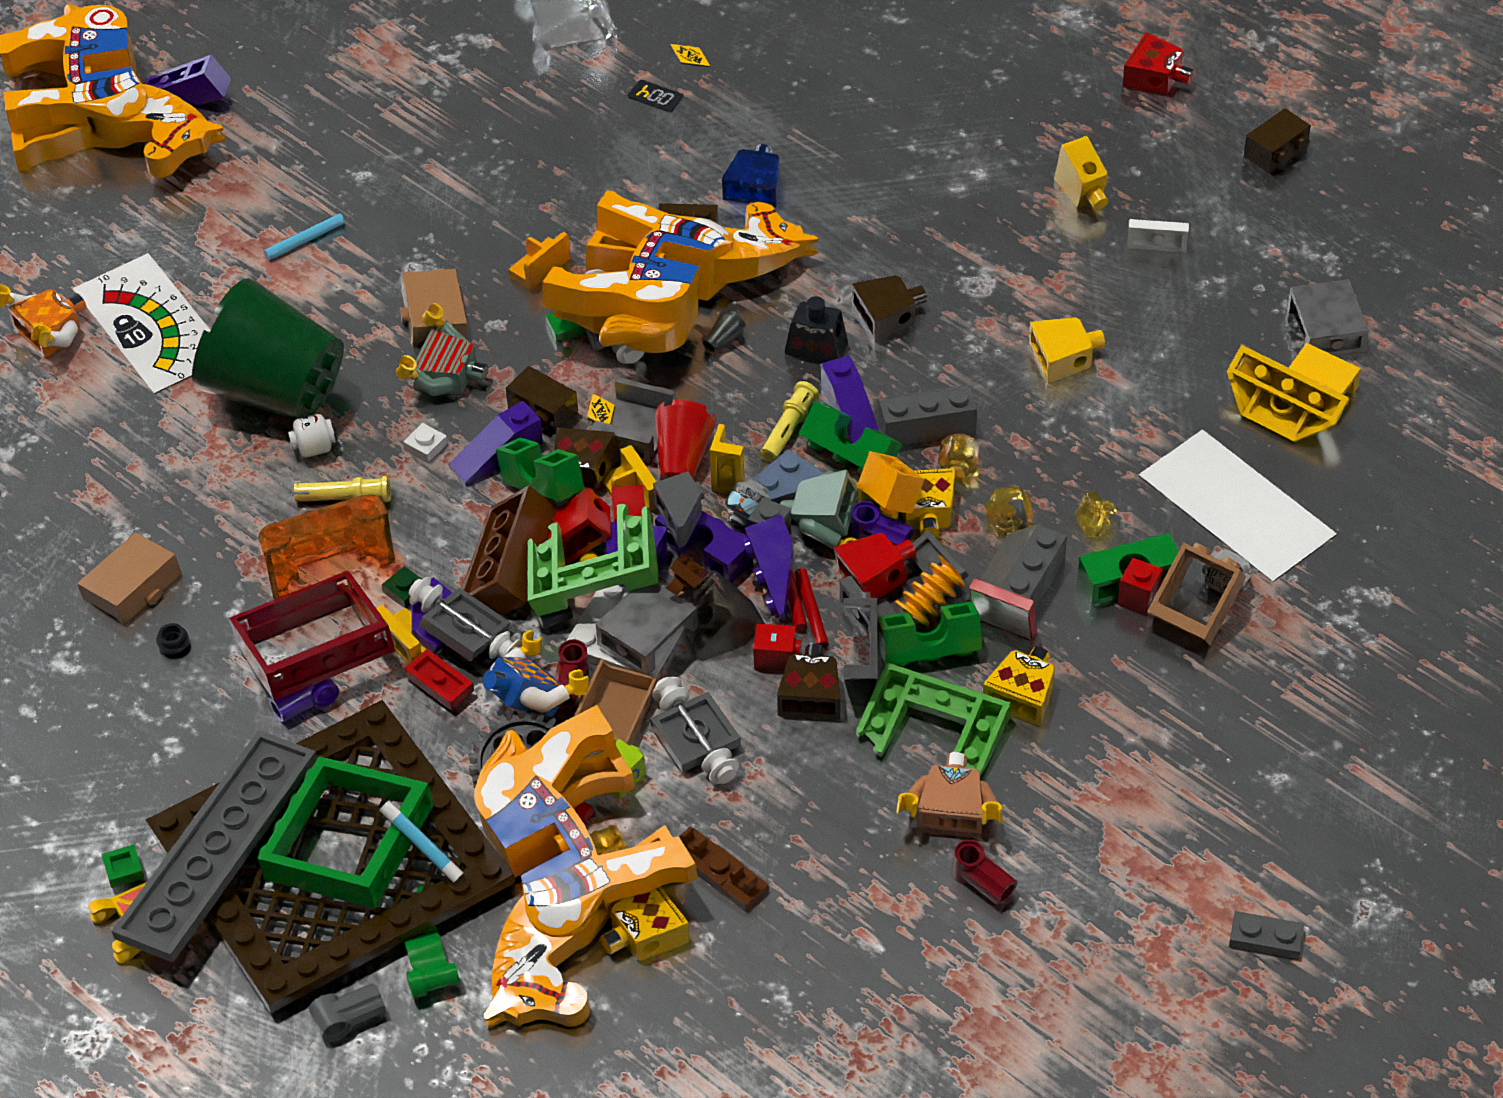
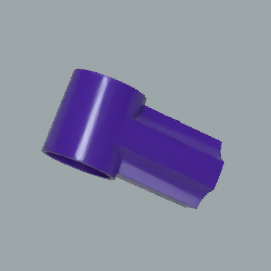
M861 501L853 506L850 522V535L858 540L877 533H884L893 545H897L907 539L911 540L914 527L881 514L878 506L873 502Z
M329 678L275 701L271 696L268 699L276 717L280 722H285L314 705L318 708L329 706L337 699L340 689Z

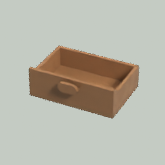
M456 269L403 272L402 295L405 307H400L402 323L408 321L412 346L426 341L431 329H437L436 325L427 326L422 320L423 314L426 310L429 311L428 308L432 303H437L443 308L444 314L441 319L443 321L447 320L466 338L467 321Z
M135 532L83 577L77 585L82 599L116 617L122 625H125L147 604L153 605L163 595V590L177 579L182 572L174 553Z
M601 659L589 683L588 692L585 695L577 696L576 701L580 704L574 716L597 705L613 730L615 742L620 739L629 746L634 745L654 701L652 693L657 684V677L615 667Z

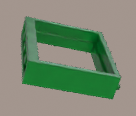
M319 756L313 767L306 772L304 782L298 792L291 797L289 807L284 816L276 822L274 832L269 841L260 849L258 863L260 864L264 879L267 881L376 909L412 844L393 823L390 824L361 876L288 858L286 855L328 784L402 802L399 811L419 830L434 805L429 785L426 782Z

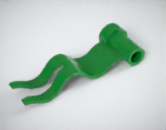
M423 886L417 887V893L422 892ZM436 926L404 942L412 967V971L406 972L413 999L427 996L426 992L460 983L456 964H447Z

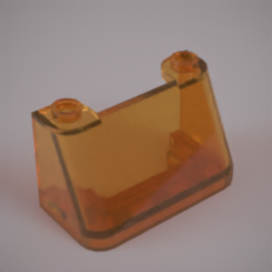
M362 495L265 526L258 535L259 563L273 600L289 594L288 585L292 579L293 581L300 580L298 567L352 550L357 551L360 560L367 559L366 556L376 558L380 567L396 562L388 513L382 500L375 495Z

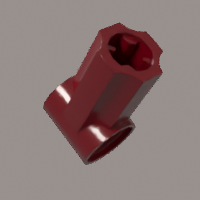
M577 639L564 641L558 649L559 660L555 679L566 686L569 685V673L571 671L582 670L583 677L587 676L589 664L587 647L582 641ZM570 694V699L561 703L559 708L572 709L574 706H579V702L576 701L577 696Z
M963 840L957 844L952 865L953 877L962 884H971L996 905L1003 904L1009 899L1017 887V880L985 856L984 847L977 841Z

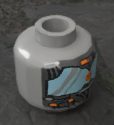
M747 479L746 482H737L725 502V509L731 514L729 520L745 528L748 524L749 516L761 499L771 500L768 495L769 490L751 479Z

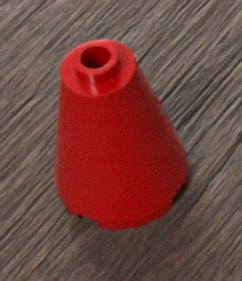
M677 399L672 400V405L664 407L663 402L656 408L655 425L661 480L687 471L693 479L717 422L714 412L712 416L706 412L707 406L691 400Z

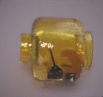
M959 433L947 436L942 440L939 449V469H955V480L971 477L978 468L979 444L974 438L966 434Z

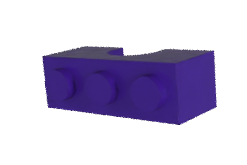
M702 511L684 547H678L667 527V546L679 554L692 545H706L707 547L703 549L704 569L727 585H730L753 563V557H748L742 541L747 536L734 531L726 526L721 519L714 518ZM661 515L655 518V526L667 527Z

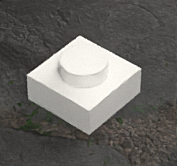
M424 423L403 441L405 451L427 463L448 444L446 435Z

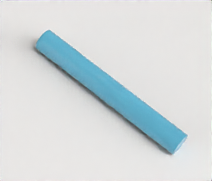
M339 213L263 251L264 255L270 261L345 224V219Z

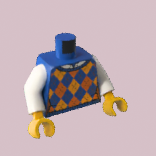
M528 630L522 635V647H515L504 657L496 659L490 670L485 673L483 685L485 689L493 692L513 709L526 712L530 710L531 713H544V716L554 717L559 705L570 699V694L581 696L588 692L589 679L588 676L583 677L582 670H574L569 673V685L564 686L534 660L526 658V655H539L542 646V637L533 640L534 631Z

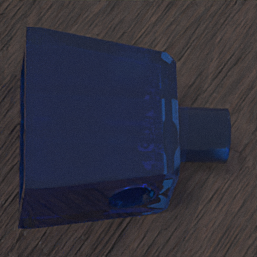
M759 144L756 146L755 151L741 149L737 152L722 177L723 200L747 204L763 202L770 204L774 208L777 207L780 158L777 154L772 153L770 146Z

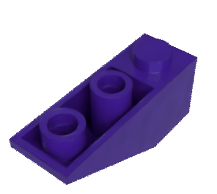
M780 514L746 527L747 538L742 541L748 557L755 556L759 566L753 569L759 586L766 585L770 596L765 598L771 616L777 614L780 623H783L786 619L794 548L783 517Z

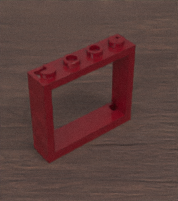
M349 570L229 617L236 644L274 701L396 651L388 623ZM346 579L347 585L345 583L337 585L338 582ZM348 604L352 606L365 624L360 629L271 665L266 664L253 644L256 641Z

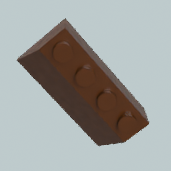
M528 485L490 507L462 590L496 613L506 614L516 608L523 607L528 601V540L531 538L537 547L546 541L550 531L548 526L553 522L556 506Z

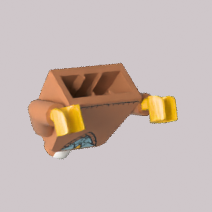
M960 752L949 753L946 766H931L928 775L921 776L907 793H901L898 796L896 813L907 810L911 812V817H916L917 812V827L981 834L982 824H987V820L995 819L998 821V824H1002V805L998 803L988 783L980 780L979 770L966 768L967 756Z

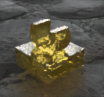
M1097 491L1086 492L1075 512V516L1086 535L1093 537L1099 536L1103 526L1110 525L1111 521L1108 517L1110 513H1116L1117 509L1112 501H1102Z
M616 824L589 834L597 855L627 849Z

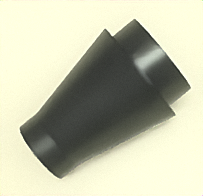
M732 310L721 313L707 338L703 341L705 348L711 353L716 354L724 346L742 335L743 329L746 326L743 318Z

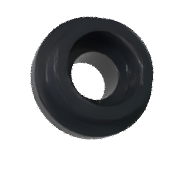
M166 624L160 628L156 637L157 647L160 651L167 654L179 653L189 643L188 632L179 624Z

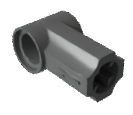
M374 983L340 997H337L335 994L320 996L309 1006V1012L323 1040L327 1042H333L345 1037L353 1025L386 1012L381 994Z

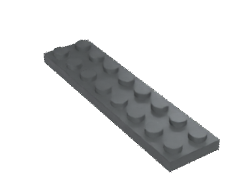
M258 730L112 929L113 938L174 962L303 781L308 769L312 768L317 760L316 751Z

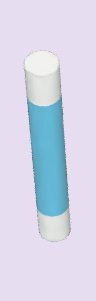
M387 801L379 811L453 883L463 874L390 801Z

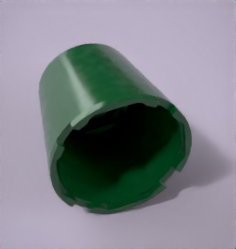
M250 278L239 281L225 294L213 313L218 315L210 332L204 329L192 367L194 386L200 388L203 392L292 420L314 415L335 386V380L343 360V341L257 281Z

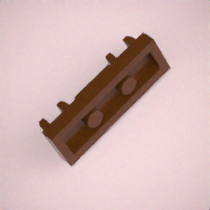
M684 553L670 566V569L675 574L667 589L677 596L686 587H690V585L694 588L698 587L709 575V572Z
M690 826L680 835L682 843L696 864L697 875L744 912L749 910L769 891V884L694 827Z

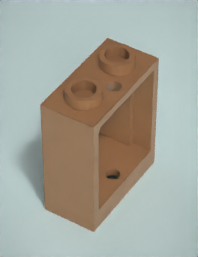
M1183 542L1147 612L1153 618L1211 646L1246 579V575L1239 569L1241 564L1226 556L1219 560L1211 556L1212 550L1196 542L1193 547ZM1193 560L1231 578L1206 626L1168 607Z

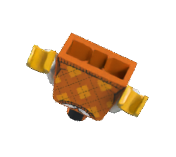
M0 284V308L8 306L14 329L44 358L49 357L60 347L70 346L74 337L80 331L77 314L87 308L80 294L76 293L64 300L55 290L49 289L36 295L23 296L11 293L9 287Z

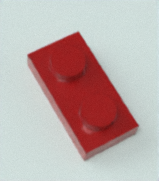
M428 649L404 667V673L408 679L450 710L455 708L474 691L472 681Z

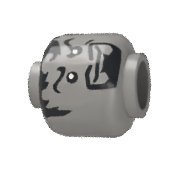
M1223 549L1218 553L1216 551L1212 552L1211 556L1219 560L1226 556L1241 564L1239 569L1246 575V579L1239 591L1245 592L1252 580V576L1248 574L1250 570L1249 562L1228 549ZM1205 565L1203 566L1202 574L1205 575L1204 581L1206 585L1223 594L1231 578Z

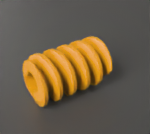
M941 555L938 557L942 566L935 563L929 565L933 575L925 572L920 574L924 582L923 585L915 581L911 584L915 594L908 591L902 593L906 603L898 600L894 601L904 612H909L913 621L925 626L929 625L926 617L927 613L935 617L938 616L935 604L947 606L944 598L945 594L953 598L956 597L953 589L954 585L962 589L966 587L959 572Z

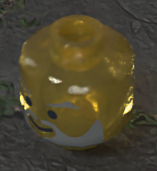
M1020 486L994 489L991 492L990 501L985 502L987 520H994L996 527L999 529L1024 526L1028 521V517H1032L1029 492H1023Z

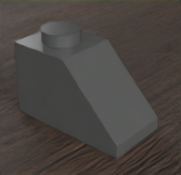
M688 471L653 483L654 504L679 548L684 547L688 542L702 514L701 500L705 499L701 484L698 481L694 482Z

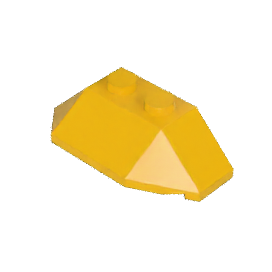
M1243 345L1240 346L1226 371L1240 414L1295 443L1335 427L1350 400L1349 397Z

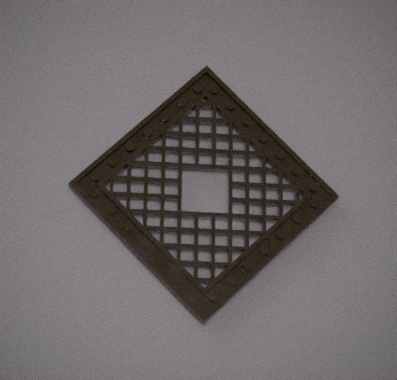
M383 700L296 744L316 751L317 759L320 756L338 761L350 755L347 763L357 765L354 762L358 753L373 755L370 766H357L428 783L434 805L420 831L431 842L438 843L437 847L442 852L446 845L454 855V857L448 858L463 874L454 883L447 876L435 875L437 866L424 853L418 852L419 849L413 845L412 850L408 851L404 857L408 859L405 870L397 869L394 877L402 878L398 890L387 888L383 896L395 897L392 907L390 909L380 907L374 909L347 901L328 900L329 897L322 895L321 899L305 896L306 891L301 889L298 895L281 893L284 885L278 883L275 891L261 890L259 886L262 878H264L261 867L257 869L243 867L242 865L206 917L270 1013L515 883L513 872ZM371 744L374 748L365 746ZM380 757L389 769L377 767ZM219 783L145 820L147 828L165 855L169 853ZM328 784V788L337 789L334 799L320 798L317 806L330 807L327 818L312 817L310 815L286 857L295 858L307 824L367 832L369 835L354 875L361 876L367 867L365 863L369 853H375L378 847L372 845L375 835H385L388 830L387 827L379 826L383 816L379 810L388 799L382 798L379 806L365 805L363 802L366 793L360 792L356 803L340 801L344 790H354ZM290 799L275 819H282L289 807ZM337 808L353 811L349 822L333 820ZM359 813L376 814L373 824L356 823ZM428 822L438 835L425 833ZM267 830L263 837L270 838L274 830ZM254 848L250 855L258 856L260 849ZM415 860L432 862L428 874L412 871ZM240 874L256 876L251 888L235 886ZM408 879L425 881L422 892L405 891ZM236 894L248 896L245 905H243ZM255 897L271 899L267 911L251 909ZM278 900L294 903L290 915L274 912ZM301 904L318 906L314 918L297 916ZM325 907L341 910L337 922L321 919ZM348 911L365 913L361 924L344 923ZM252 917L264 919L260 929ZM271 920L287 922L283 934L267 932ZM294 923L310 926L306 938L290 936ZM318 927L334 929L329 941L313 939ZM268 940L280 942L276 952ZM287 943L303 946L299 957L282 956Z

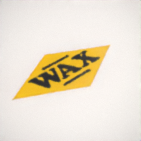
M670 44L681 63L710 66L699 47Z
M593 394L587 417L594 421L610 424L615 404Z

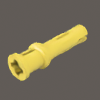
M799 381L794 386V394L782 406L783 415L759 452L760 457L764 461L772 463L778 458L798 423L805 421L809 408L814 401H818L820 398L818 389L812 384Z
M389 475L376 479L356 477L353 478V481L294 483V492L309 491V493L294 495L296 503L327 500H354L355 503H364L366 500H383L384 502H390L391 500Z

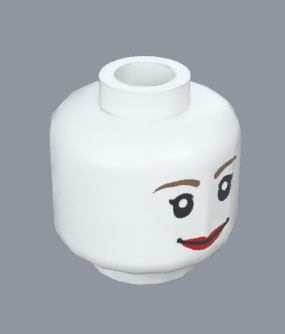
M321 414L296 419L293 423L294 431L288 432L292 450L299 449L303 457L327 453L331 450V443L336 442L330 419L325 420Z

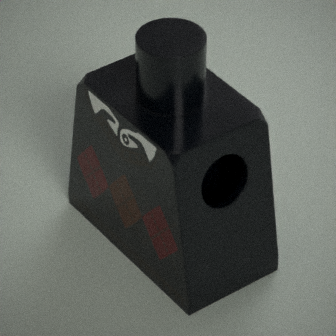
M818 296L809 298L807 302H800L790 324L784 350L785 354L820 362L843 358L848 347V338L842 312L839 309L825 306V300Z

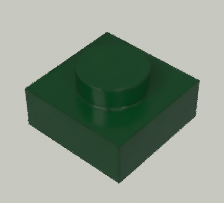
M403 566L382 584V591L403 608H407L410 605L411 596L409 595V590L417 579H423Z

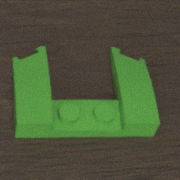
M626 504L617 505L618 551L565 566L561 527L557 522L548 526L551 531V538L538 547L530 538L528 540V602L536 615L542 616L567 609V599L624 584L628 591L659 583L655 539L648 507L643 506L641 510L642 517L628 515L629 508Z
M887 662L856 729V735L859 737L866 735L875 744L873 751L882 757L908 707L965 725L954 752L965 754L967 756L966 768L979 770V775L981 776L1010 719L1011 702Z

